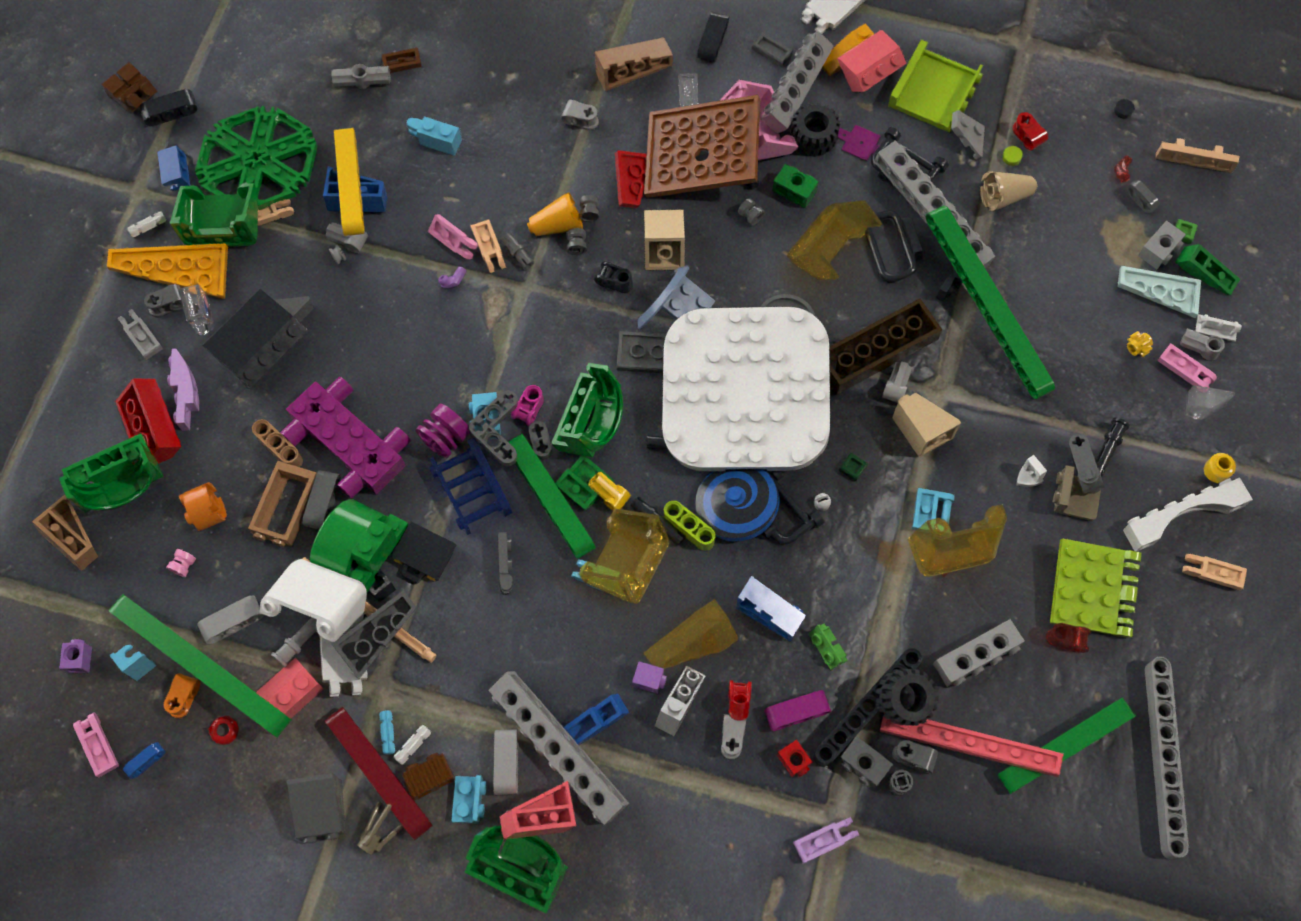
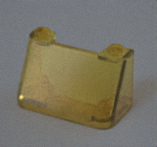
M1002 504L990 507L985 513V518L975 522L972 525L973 528L952 532L948 523L943 519L927 520L907 539L919 571L928 577L991 562L996 557L1007 520L1006 512Z
M614 508L611 516L607 519V528L611 534L596 564L586 562L581 567L579 575L584 583L626 602L638 604L667 550L668 535L659 515Z

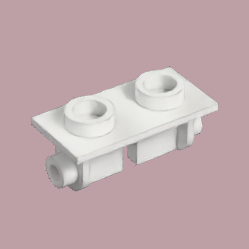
M1198 314L1195 332L1236 341L1237 332L1241 330V325L1238 322H1230L1208 317L1206 314Z

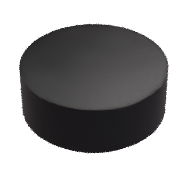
M1128 99L1119 100L1114 108L1115 114L1122 119L1131 117L1135 110L1133 102Z

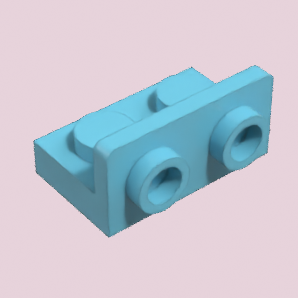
M476 775V777H455L452 823L480 824V818H484L485 805L481 804L482 795H486V781H483L481 775Z

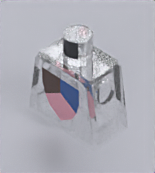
M199 284L179 289L187 322L195 328L196 335L208 334L207 325L213 324L209 296Z

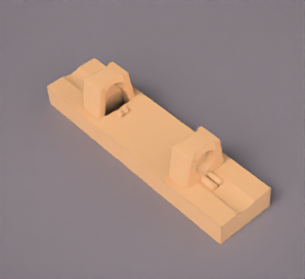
M1177 138L1174 144L1162 142L1155 158L1230 173L1233 172L1239 163V156L1223 153L1222 146L1216 145L1214 150L1209 151L1185 146V139Z

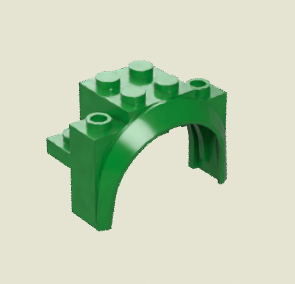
M140 433L61 469L64 476L60 477L59 480L66 498L86 513L90 510H106L125 505L141 496L153 481L164 476L156 458L151 454L144 436Z

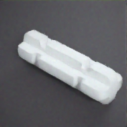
M157 212L154 214V217L149 216L137 222L138 225L135 226L133 224L127 229L132 237L140 235L139 232L142 231L144 233L156 227L157 223L159 225L164 223L166 218L162 212Z
M421 725L417 729L416 735L413 734L402 746L403 749L399 750L394 755V758L400 764H404L409 759L408 756L412 755L423 743L422 740L428 738L431 734L430 730Z

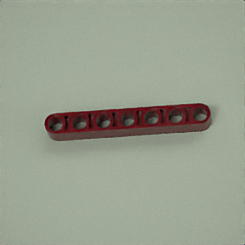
M342 706L324 720L387 805L391 804V811L409 835L416 840L433 826L344 707Z

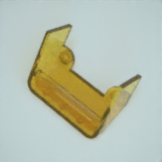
M865 200L833 203L822 211L788 252L787 257L793 264L818 280L838 279L840 276L830 264L831 260L849 239L862 237L868 227L881 226L882 222Z

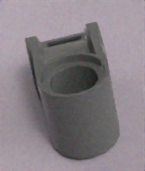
M172 284L161 290L149 293L144 299L145 305L154 317H162L171 312L181 310L187 305L183 291L177 284Z
M904 740L894 747L892 755L899 764L914 768L921 773L933 774L938 751L931 747ZM903 748L906 749L905 752L908 754L906 757L903 756L904 752L901 751Z

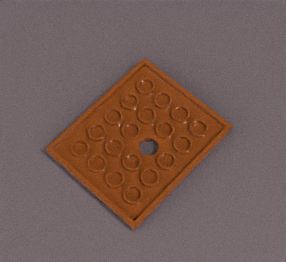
M759 95L650 112L645 196L649 198L757 182L760 119ZM702 150H707L709 152V156L706 160H696V156H698Z

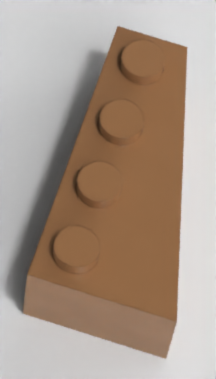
M664 38L596 51V75L604 90L608 91L673 66V54Z

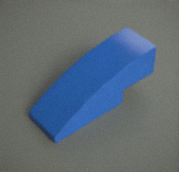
M613 694L597 706L589 708L563 728L580 745L630 712L619 694Z

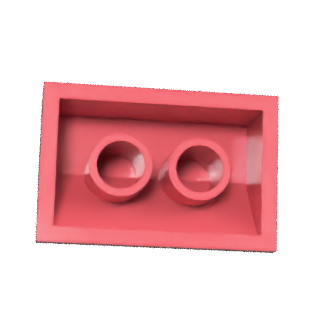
M883 30L878 31L837 58L852 92L866 91L907 64L900 47Z
M295 657L256 693L289 718H292L324 688Z

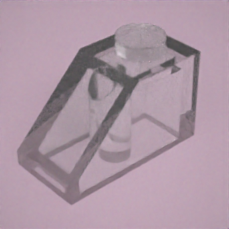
M1193 385L1187 392L1185 415L1192 416L1194 419H1206L1225 406L1235 396V392Z

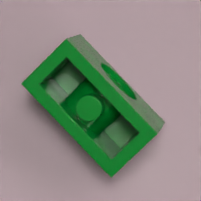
M785 164L774 179L772 191L806 208L817 192L819 181L813 176L806 175L797 168Z

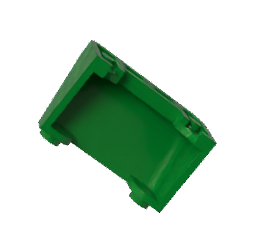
M245 183L239 185L238 194L204 195L197 186H180L170 225L185 245L225 243L227 246L254 245L258 237V190L254 183Z

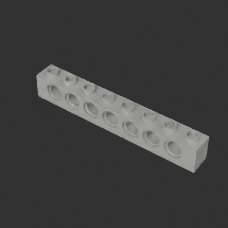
M895 140L879 151L874 162L922 219L927 223L926 214L935 210L932 205L938 208L946 205L983 266L987 267L995 258L992 249L983 243L979 234L971 229L967 220L961 217L954 205L946 200L942 191L934 186L930 177L924 174L917 162L909 157L905 148Z
M515 671L506 672L489 689V692L493 695V701L502 706L507 711V717L520 726V732L526 738L532 740L536 751L549 760V766L563 776V782L568 781L569 788L575 790L579 801L593 811L592 815L599 823L605 825L611 822L630 804ZM513 693L517 696L515 704L511 700ZM527 709L531 712L530 720L525 717ZM540 726L545 728L546 733L544 737L539 733ZM555 742L560 746L559 753L554 751L553 746ZM569 759L573 760L575 764L573 770L568 767ZM583 776L589 779L588 787L584 786L582 782ZM598 793H601L604 797L603 804H600L597 800Z

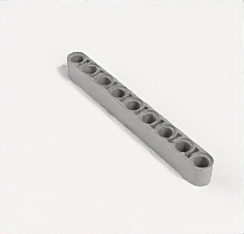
M1157 657L1146 665L1145 679L1160 847L1164 857L1174 860L1187 855L1189 844L1172 667L1168 659ZM1154 664L1160 666L1162 673H1158L1155 670ZM1156 686H1160L1163 689L1164 695L1157 692ZM1158 708L1164 709L1166 717L1160 715ZM1161 729L1166 731L1168 739L1161 736ZM1163 752L1168 753L1170 757L1169 762L1163 758ZM1165 774L1171 777L1172 784L1165 781ZM1167 797L1173 799L1174 807L1168 805ZM1170 819L1176 823V830L1170 828ZM1172 843H1175L1178 846L1177 854H1175L1171 849Z

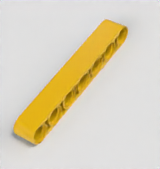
M354 128L334 130L344 236L365 234Z

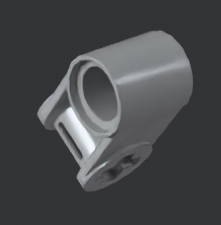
M575 100L567 102L561 115V120L564 123L587 130H593L599 124L596 108Z
M724 714L721 751L725 758L731 760L736 759L740 755L746 719L738 721ZM730 743L734 744V751H729Z

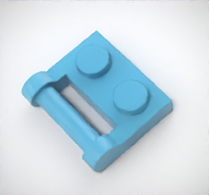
M918 488L912 530L935 533L944 537L950 536L949 520L951 504L954 503L955 496L950 493ZM939 500L943 502L941 524L935 525Z

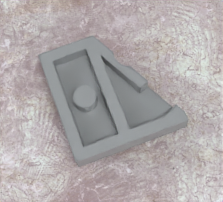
M955 111L952 115L951 129L961 139L965 147L970 146L975 152L973 155L974 159L982 158L984 126L961 111Z

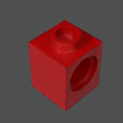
M795 740L778 752L777 757L792 778L796 775L800 778L810 771L809 766L812 761L798 740ZM793 755L800 757L801 765L794 766L791 764L790 757Z

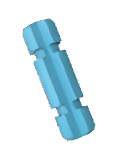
M387 710L379 713L380 721L382 722L380 724L381 741L384 743L382 745V752L385 755L395 753L393 723L391 722L393 720L392 712Z

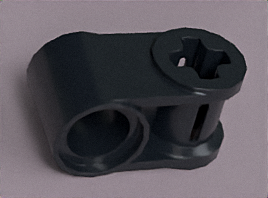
M607 261L601 263V270L594 277V281L598 285L620 293H628L632 290L633 280L630 270Z

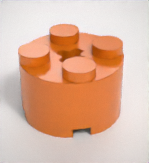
M210 482L179 495V499L187 511L184 514L186 521L189 525L194 524L198 531L221 523L227 517L224 503L221 497H216L214 492L217 490Z

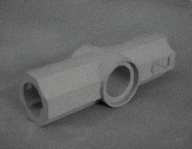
M357 64L352 69H336L332 71L333 86L356 85L359 89H365L371 84H387L391 82L389 66L367 68L363 64Z

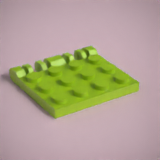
M1061 539L1050 624L1132 638L1133 628L1117 626V624L1133 626L1134 620L1118 618V611H1125L1126 613L1135 612L1134 606L1119 604V602L1136 603L1138 588L1121 584L1122 582L1138 583L1137 577L1123 575V569L1139 570L1140 565L1124 562V560L1141 562V553Z

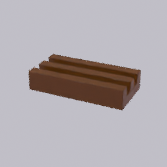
M418 48L381 54L383 66H389L390 73L422 67Z

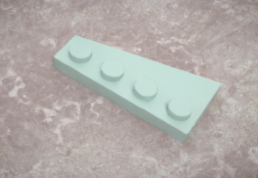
M1121 266L1118 287L1196 318L1198 316L1201 280Z

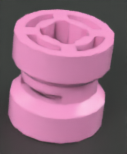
M177 549L174 553L175 558L169 562L166 568L186 578L189 572L188 568L190 565H193L196 558L183 550Z

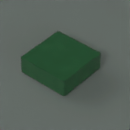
M850 453L839 468V471L857 481L868 463Z

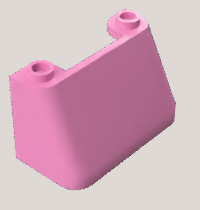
M738 80L721 100L759 95L758 160L791 154L798 148L794 137L785 135L780 138L779 133L776 134L761 120L764 108L772 100L771 96L774 93L772 87Z

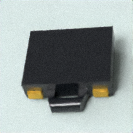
M411 521L391 557L401 565L404 563L402 570L403 578L418 584L427 575V578L438 581L457 545ZM412 567L420 571L419 576L410 572L409 568Z

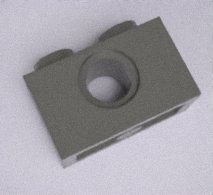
M857 736L838 760L842 763L840 766L850 774L852 772L860 777L859 781L868 788L870 786L875 788L893 765ZM859 760H867L870 765L869 769H862L859 766Z

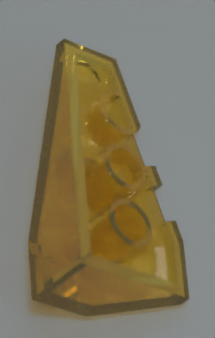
M714 599L644 652V655L651 665L665 669L685 661L722 652L738 641L739 638L727 615Z

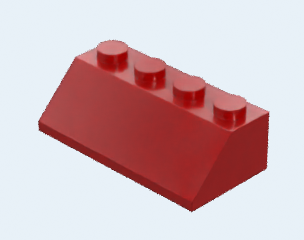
M133 378L115 402L128 437L132 438L141 433L146 440L151 454L159 464L171 459L181 448L180 439L177 437L174 424L171 421L156 379Z

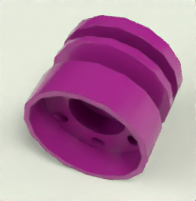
M439 404L430 413L434 423L425 419L422 422L423 426L419 425L415 431L429 449L447 459L452 454L450 450L455 451L457 449L452 439L462 443L470 434V429L458 414L444 404Z

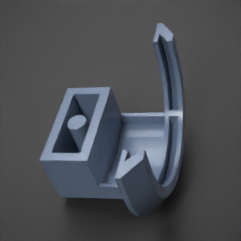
M688 265L679 267L670 274L674 277L660 296L639 316L638 329L643 328L660 309L674 318L671 322L672 325L678 318L690 311L711 308L715 300L685 276L689 270Z

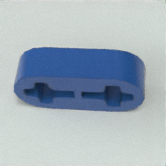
M159 742L153 743L124 766L123 771L129 779H134L163 757L165 750Z

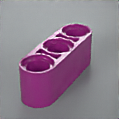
M820 690L764 709L771 731H777L830 713L831 709L824 690Z

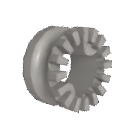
M335 245V248H330L329 252L335 262L340 264L341 260L345 261L347 259L344 253H342L343 251H340L341 248Z

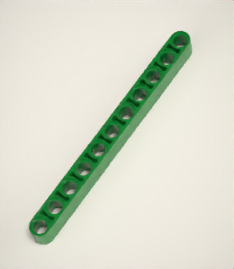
M943 205L927 213L926 221L1029 394L1034 399H1039L1054 391L1055 384L950 209Z
M124 594L108 610L278 738L291 722V718Z

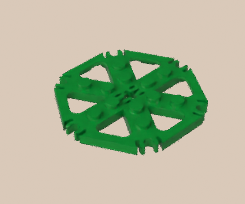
M259 106L217 121L218 124H214L217 131L211 132L208 130L209 137L204 135L195 174L198 179L203 178L199 180V184L210 195H225L217 189V185L240 175L239 185L254 183L259 195L264 175L283 187V192L265 200L258 199V210L270 207L271 204L296 197V194L301 193L297 186L303 185L306 187L305 181L308 183L310 181L318 147L316 140L311 138L314 136L308 126L279 108L275 111V108L271 107L270 112H266L265 106H262L261 109ZM255 121L250 142L232 131V129L243 123ZM279 123H284L297 131V133L272 142L275 127ZM214 147H221L233 155L230 158L208 165L210 153ZM299 153L307 154L304 170L301 173L280 162V160ZM256 156L259 157V160L255 161L254 158Z

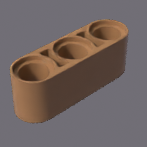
M261 419L253 424L252 432L256 438L279 461L297 467L302 465L303 459L296 447L268 421ZM268 429L266 433L260 434L262 430ZM277 442H281L280 446L274 447ZM291 455H295L294 459L287 460Z

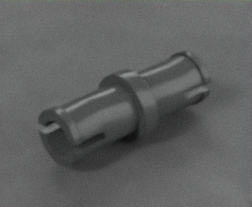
M507 233L505 235L507 239L503 237L501 241L511 251V256L519 261L524 270L531 268L529 264L533 266L534 261L525 252V247L517 242L512 233Z

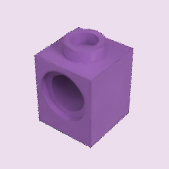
M73 639L71 643H62L59 669L66 673H89L92 647L86 644L84 640ZM79 652L78 658L73 660L74 654Z
M638 662L632 682L633 687L658 694L659 688H664L667 676L663 675L664 668Z

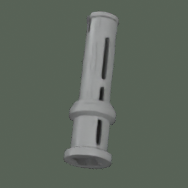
M311 617L291 639L286 638L284 640L285 643L276 653L273 652L271 654L284 668L295 654L300 653V647L317 631V619Z

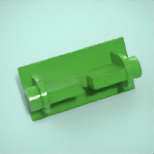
M825 624L817 625L809 633L813 644L817 647L824 662L831 671L839 664L842 665L848 661L846 659L847 654H845L840 644L838 643L834 646L831 644L836 638L829 626L826 627Z

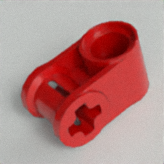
M1023 112L1018 115L1017 122L1014 123L1012 131L1028 150L1032 151L1048 140L1046 130L1040 126L1030 113Z
M729 680V716L732 719L741 721L748 718L752 682L734 683L733 680Z

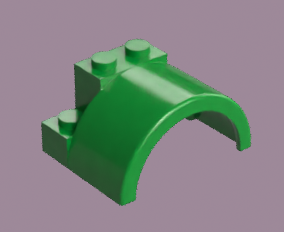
M354 499L346 500L329 514L319 529L311 549L310 562L362 582L366 592H368L375 582L374 576L394 547L400 542L408 527V522L392 514L386 516ZM355 560L358 567L350 571L352 561Z

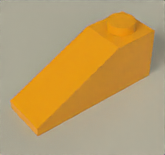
M863 24L850 32L828 55L822 66L826 73L831 76L842 68L837 58L874 35L873 31L866 24Z

